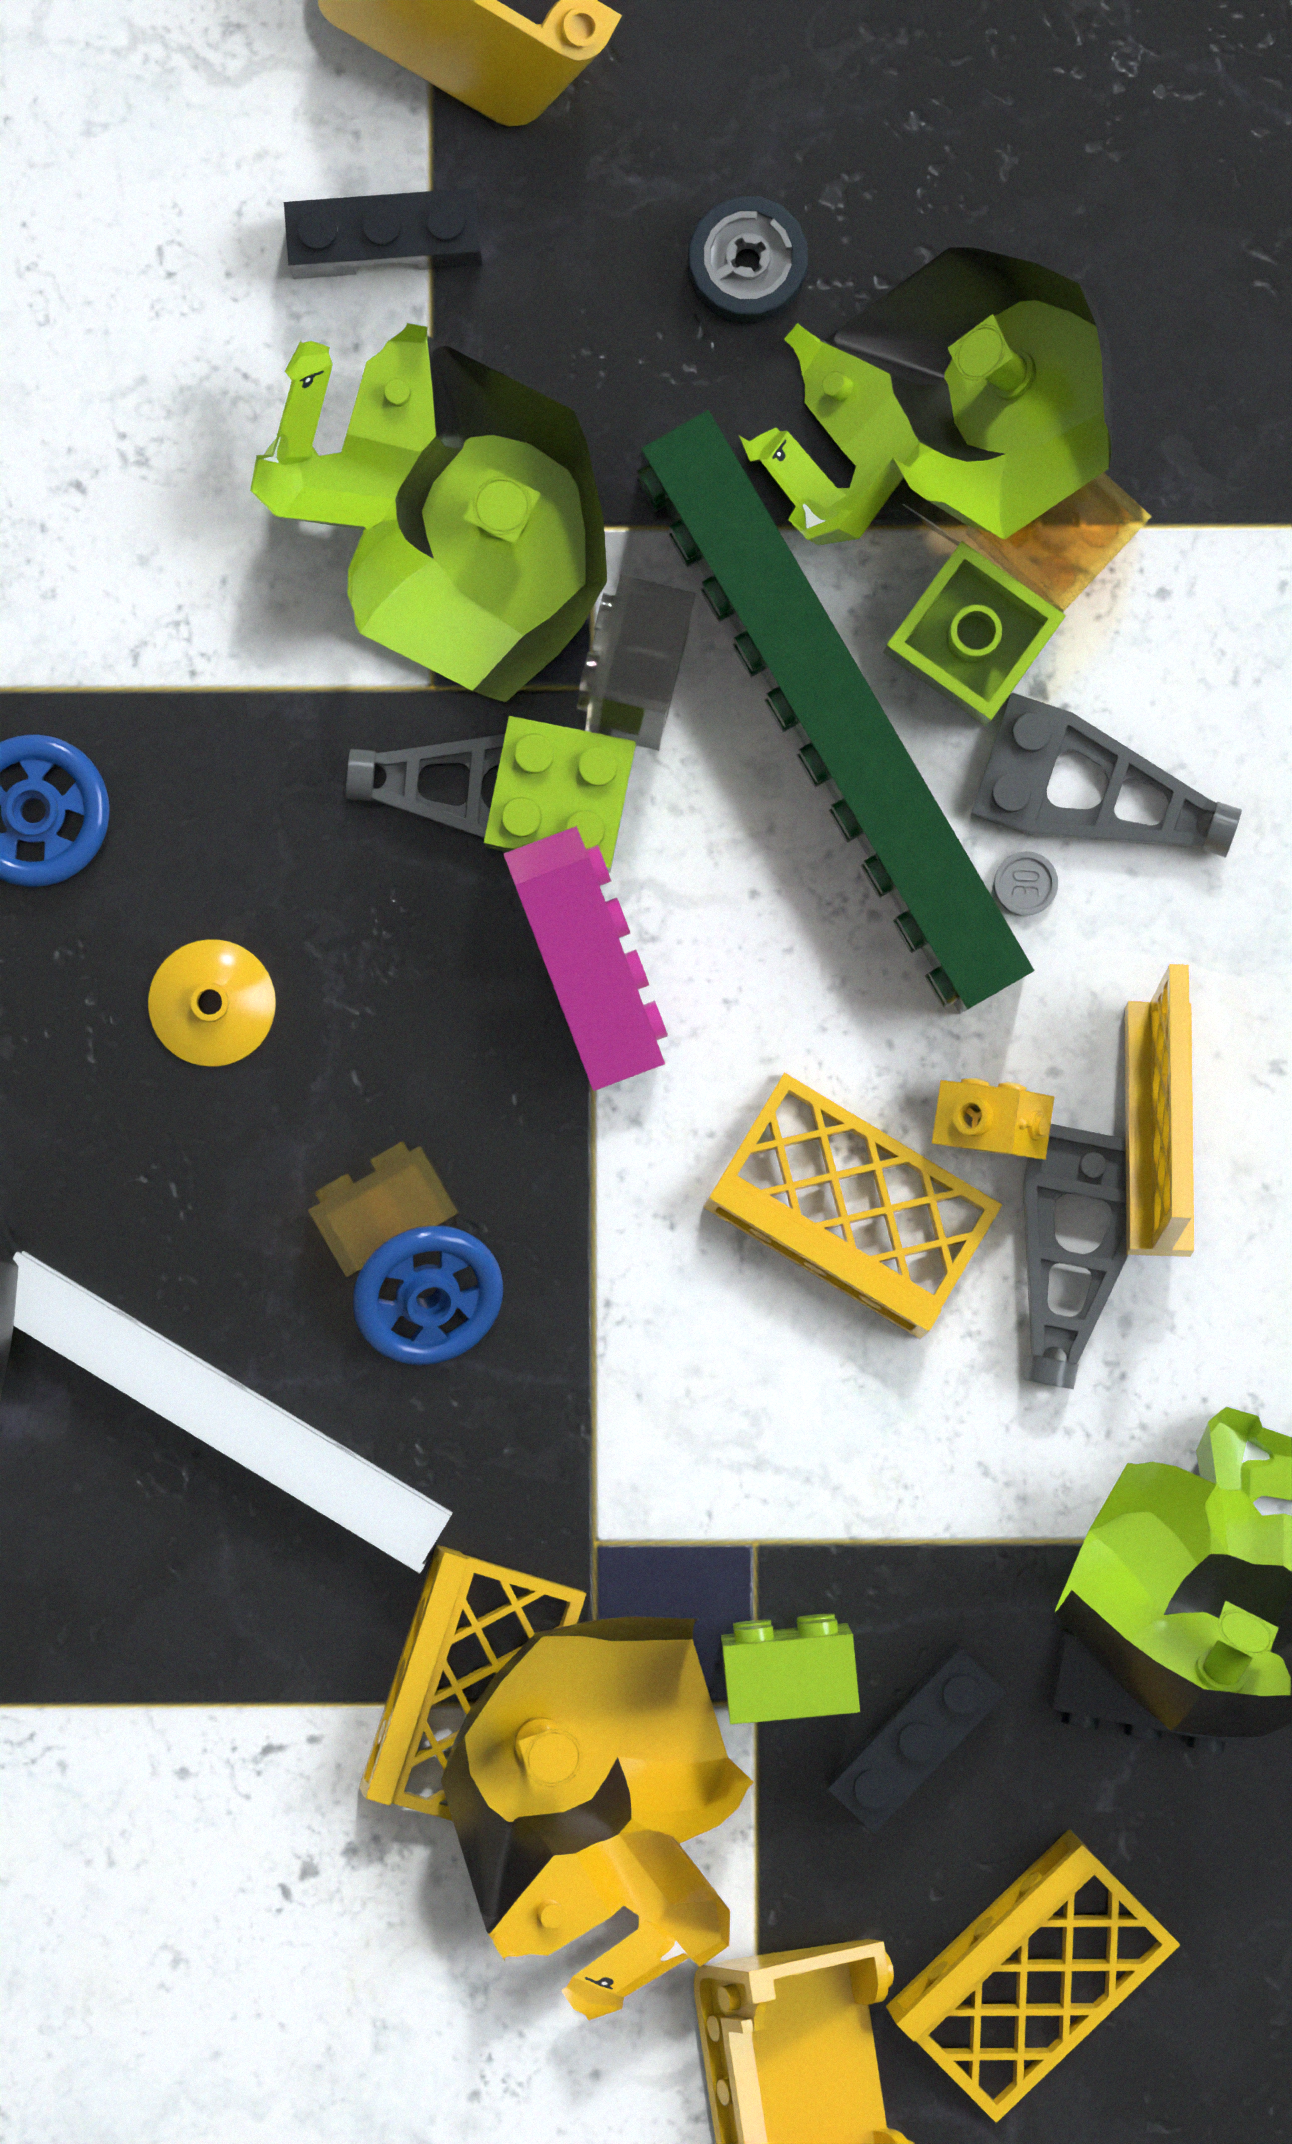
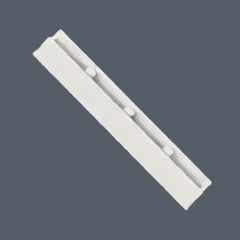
M27 1252L15 1253L13 1259L19 1266L14 1317L15 1327L418 1573L422 1571L428 1561L425 1559L453 1512Z

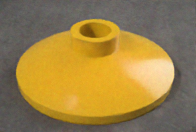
M201 940L179 948L161 964L151 983L148 1009L155 1033L167 1049L177 1057L192 1064L217 1067L240 1061L261 1045L268 1035L274 1020L276 996L269 973L263 964L248 950L223 940ZM207 990L217 991L222 998L220 1010L211 1015L204 1014L198 1005L199 997Z

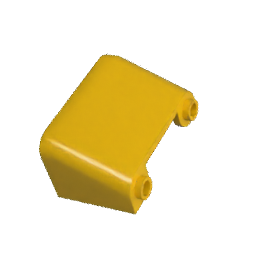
M318 0V6L323 16L332 25L493 121L505 126H521L537 119L606 46L622 16L598 0H559L549 10L542 24H535L497 0Z
M865 1939L729 1959L698 1967L693 1982L694 1997L716 2144H914L911 2140H907L901 2132L889 2129L886 2125L869 2009L870 2004L884 2001L888 1994V1988L892 1985L894 1979L893 1965L890 1957L885 1952L884 1941Z

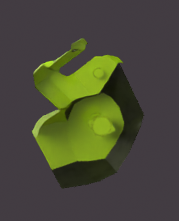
M949 247L827 339L820 340L798 323L784 339L793 347L800 361L805 383V404L841 450L856 465L850 488H836L788 431H779L778 428H774L757 436L750 442L740 436L750 462L761 461L796 506L788 520L807 540L818 546L860 539L903 478L906 479L912 490L964 524L993 533L1005 540L1109 469L1112 454L1114 383L1107 333L1096 305L1079 283L1034 262L974 247Z
M407 323L406 327L399 334L387 341L378 354L366 362L342 451L319 456L312 445L333 363L329 355L330 347L313 341L305 343L300 341L285 370V373L291 379V385L277 437L264 455H256L250 491L276 517L364 530L348 569V596L355 612V624L360 634L472 691L500 701H508L550 663L583 626L608 581L604 518L587 441L575 411L429 337L428 327Z
M1225 1407L1208 1421L1197 1447L1196 1455L1200 1476L1174 1465L1157 1462L1126 1464L1087 1533L1054 1613L1115 1681L1137 1703L1171 1731L1215 1737H1263L1292 1724V1516L1284 1513L1261 1515L1253 1502L1262 1495L1292 1500V1437L1262 1427L1260 1418L1257 1415Z

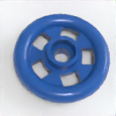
M46 735L12 737L0 742V772L8 766L20 762L28 775V779L16 783L7 792L0 785L1 816L7 828L6 832L0 833V880L25 887H41L56 884L82 870L101 847L106 836L110 816L107 789L101 774L93 762L82 751L68 742ZM54 764L66 771L75 781L65 795H61L53 785L44 781V776ZM30 800H41L46 809L44 818L37 823L27 822L23 816L25 804ZM67 810L84 816L82 827L74 842L57 835V832L64 823ZM19 840L29 843L44 841V861L16 859L17 842Z
M424 1226L407 1230L390 1238L377 1248L360 1270L353 1291V1312L356 1324L365 1340L376 1351L391 1360L411 1365H430L448 1361L475 1346L494 1324L503 1298L501 1270L491 1251L480 1240L465 1231L448 1226ZM430 1251L440 1252V1263L438 1265L426 1264L414 1268V1255ZM470 1266L478 1284L460 1291L453 1273ZM386 1277L401 1279L396 1289V1299L393 1301L378 1299L381 1286ZM436 1287L435 1292L427 1298L417 1297L423 1290ZM456 1308H459L467 1318L457 1328L446 1334L439 1325L447 1322L455 1313ZM400 1316H404L411 1323L420 1325L411 1339L400 1336L391 1330Z

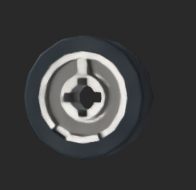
M736 196L714 205L698 221L689 242L688 276L697 297L714 314L733 322H761L781 314L797 298L807 274L808 243L799 222L782 205L761 196ZM752 249L759 255L760 261L755 271L751 267L740 266L737 268L735 264L736 255L741 250Z

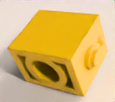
M979 1078L961 1079V1082L940 1080L932 1144L1046 1160L1055 1096L1026 1091L1027 1088L1025 1086L1012 1082L999 1083L998 1087L989 1086V1082Z

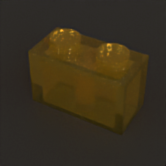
M401 1142L370 1160L376 1170L372 1174L356 1183H353L349 1174H345L315 1192L320 1203L308 1211L346 1277L361 1270L371 1254L390 1238L410 1229L438 1226L460 1213L422 1146L409 1152L405 1143Z

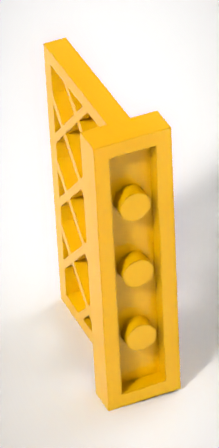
M1169 964L1150 1002L1128 1001L1124 1008L1126 1255L1191 1257L1194 1252L1191 1003H1189V965Z
M785 1072L703 1205V1208L919 1339L931 1330L942 1311V1306L1002 1207L1001 1203ZM787 1093L810 1107L815 1131L782 1138L775 1112ZM822 1114L839 1125L825 1128ZM769 1124L773 1141L756 1144ZM852 1132L864 1139L870 1164L836 1171L828 1137ZM818 1139L827 1174L793 1182L784 1147ZM877 1148L893 1158L880 1161ZM775 1150L784 1184L760 1190L737 1175L749 1155ZM907 1165L919 1173L925 1197L891 1205L882 1170ZM873 1172L881 1207L848 1215L839 1180ZM931 1181L948 1191L934 1194ZM830 1183L838 1218L815 1223L801 1214L796 1190ZM786 1193L789 1207L772 1196ZM961 1198L982 1211L971 1232L946 1238L937 1203ZM927 1205L936 1240L902 1248L894 1213ZM884 1216L893 1251L869 1256L856 1248L850 1224ZM841 1226L844 1240L826 1229ZM964 1243L952 1262L948 1246ZM938 1249L945 1276L934 1294H931L911 1281L905 1257ZM895 1259L898 1273L881 1262Z
M436 1544L359 1785V1789L364 1797L389 1806L393 1803L453 1821L448 1804L442 1802L446 1800L443 1789L427 1798L404 1791L411 1768L424 1760L436 1755L444 1771L447 1760L442 1751L453 1745L459 1732L458 1730L437 1741L427 1723L431 1706L455 1694L467 1716L471 1707L462 1689L494 1672L497 1674L524 1646L522 1645L497 1659L481 1628L514 1611L528 1639H530L535 1633L521 1607L543 1595L567 1601L560 1625L556 1628L574 1625L578 1622L586 1593L575 1588L463 1555L460 1551ZM474 1573L498 1580L509 1600L505 1605L478 1619L475 1618L466 1600ZM510 1584L531 1591L516 1598ZM463 1610L469 1624L456 1630ZM475 1633L490 1663L456 1680L446 1660L450 1647L453 1643ZM442 1672H444L450 1684L436 1691ZM424 1732L430 1746L417 1752ZM520 1801L502 1816L506 1821L514 1822Z
M1069 1829L890 2001L886 2008L903 2032L913 2042L916 2041L997 2123L1165 1961L1180 1944ZM1095 1875L1108 1888V1915H1074L1075 1893ZM1119 1901L1133 1915H1118ZM1063 1905V1915H1053ZM1145 1926L1158 1940L1139 1959H1117L1118 1927ZM1040 1927H1063L1062 1959L1028 1960V1938ZM1073 1927H1107L1106 1959H1072ZM1017 1950V1960H1006ZM1061 1971L1060 2003L1026 2004L1027 1972ZM1072 1971H1105V1992L1094 2003H1071ZM1116 1971H1126L1116 1981ZM993 1972H1017L1016 2004H982V1983ZM971 1994V2004H961ZM1070 2015H1080L1070 2025ZM948 2016H971L970 2048H942L929 2034ZM981 2016H1015L1014 2048H980ZM1026 2016H1059V2037L1047 2048H1025ZM980 2060H1014L1013 2081L993 2100L979 2086ZM1024 2060H1034L1024 2070ZM956 2061H969V2075Z

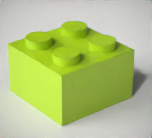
M961 541L887 643L883 653L986 727L1066 615Z
M509 716L484 838L485 848L509 852L577 826L585 848L588 849L598 845L607 870L611 873L636 741Z
M835 1614L797 1617V1628L773 1630L771 1620L733 1623L734 1634L721 1635L730 1725L860 1712L853 1634L848 1623L838 1624Z

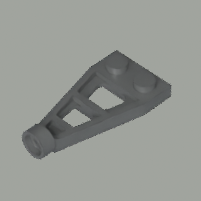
M1011 693L971 815L1029 835L1194 847L1226 858L1240 820L1242 809L1218 801L1216 803L1073 712ZM1071 750L1077 751L1097 763L1105 771L1108 785L1104 797L1098 805L1090 809L1057 807L1050 802L1047 797V786L1056 759L1061 753ZM1136 779L1161 791L1166 796L1168 807L1164 819L1160 823L1146 825L1122 820L1116 816L1114 808L1125 780ZM1204 814H1210L1211 818L1205 836L1200 835L1196 828L1197 820Z
M505 734L381 753L371 750L350 749L346 799L369 802L374 800L484 839L490 809L482 799V781L485 774L500 763ZM460 763L469 769L468 798L460 806L427 800L419 793V774L427 765ZM375 765L381 766L386 772V781L378 789L373 788Z
M1051 1124L1046 1160L1028 1158L1023 1180L1031 1355L1028 1354L1024 1380L1074 1390L1079 1366L1078 1361L1128 1257L1126 1255V1139ZM1073 1194L1103 1200L1110 1206L1112 1211L1111 1223L1101 1244L1094 1251L1086 1254L1070 1252L1058 1243L1055 1236L1054 1206L1062 1195ZM1057 1263L1085 1268L1091 1273L1092 1280L1083 1308L1075 1316L1069 1317L1056 1314L1048 1306L1049 1272L1052 1266ZM1050 1347H1058L1065 1352L1066 1359L1065 1361L1045 1358L1043 1353Z

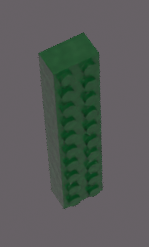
M707 410L642 447L641 468L636 470L639 476L636 480L641 491L655 513L665 507L674 522L669 526L671 533L668 534L674 548L687 568L696 562L706 578L701 582L703 588L700 589L706 603L719 623L729 617L739 635L734 637L735 643L732 645L738 658L751 678L761 672L771 691L766 693L767 698L764 701L783 733L793 727L803 747L798 749L799 753L796 756L803 770L815 788L823 783L828 787L836 801L831 805L832 808L828 810L835 825L847 843L855 838L860 842L868 856V859L864 860V863L861 864V868L877 896L881 898L889 893L901 914L896 916L893 923L909 951L913 953L921 948L933 968L932 971L925 975V978L941 1006L946 1008L954 1004L958 1013L961 1014L1034 972L1033 966L710 411Z

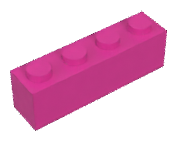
M575 826L504 853L505 860L593 1091L664 1065L665 1062L657 1040L667 1037L668 1033L655 1000L643 1005L638 990L649 986V982L637 950L624 953L619 938L631 933L618 898L605 902L600 886L612 881L599 846L596 845L586 849L578 828Z

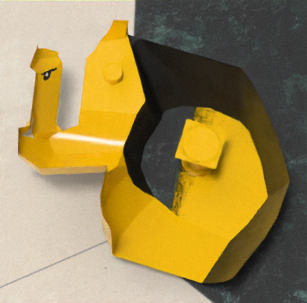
M630 1616L592 1620L536 1632L499 1670L468 1712L454 1740L441 1778V1784L485 1929L504 1961L508 1956L519 1957L528 1954L548 1956L612 1917L622 1906H626L639 1916L638 1930L575 1974L567 1987L562 1989L572 2008L584 2014L589 2021L622 2009L624 1997L686 1959H692L701 1967L729 1946L731 1910L681 1847L680 1843L720 1826L739 1808L747 1789L754 1781L728 1758L693 1643V1628L695 1622L699 1619ZM520 1801L514 1822L506 1821L503 1816Z

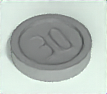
M1029 851L1015 853L1005 859L996 871L994 878L995 894L1002 906L1014 914L1023 916L1037 914L1046 909L1057 894L1058 876L1056 870L1048 859L1038 853Z

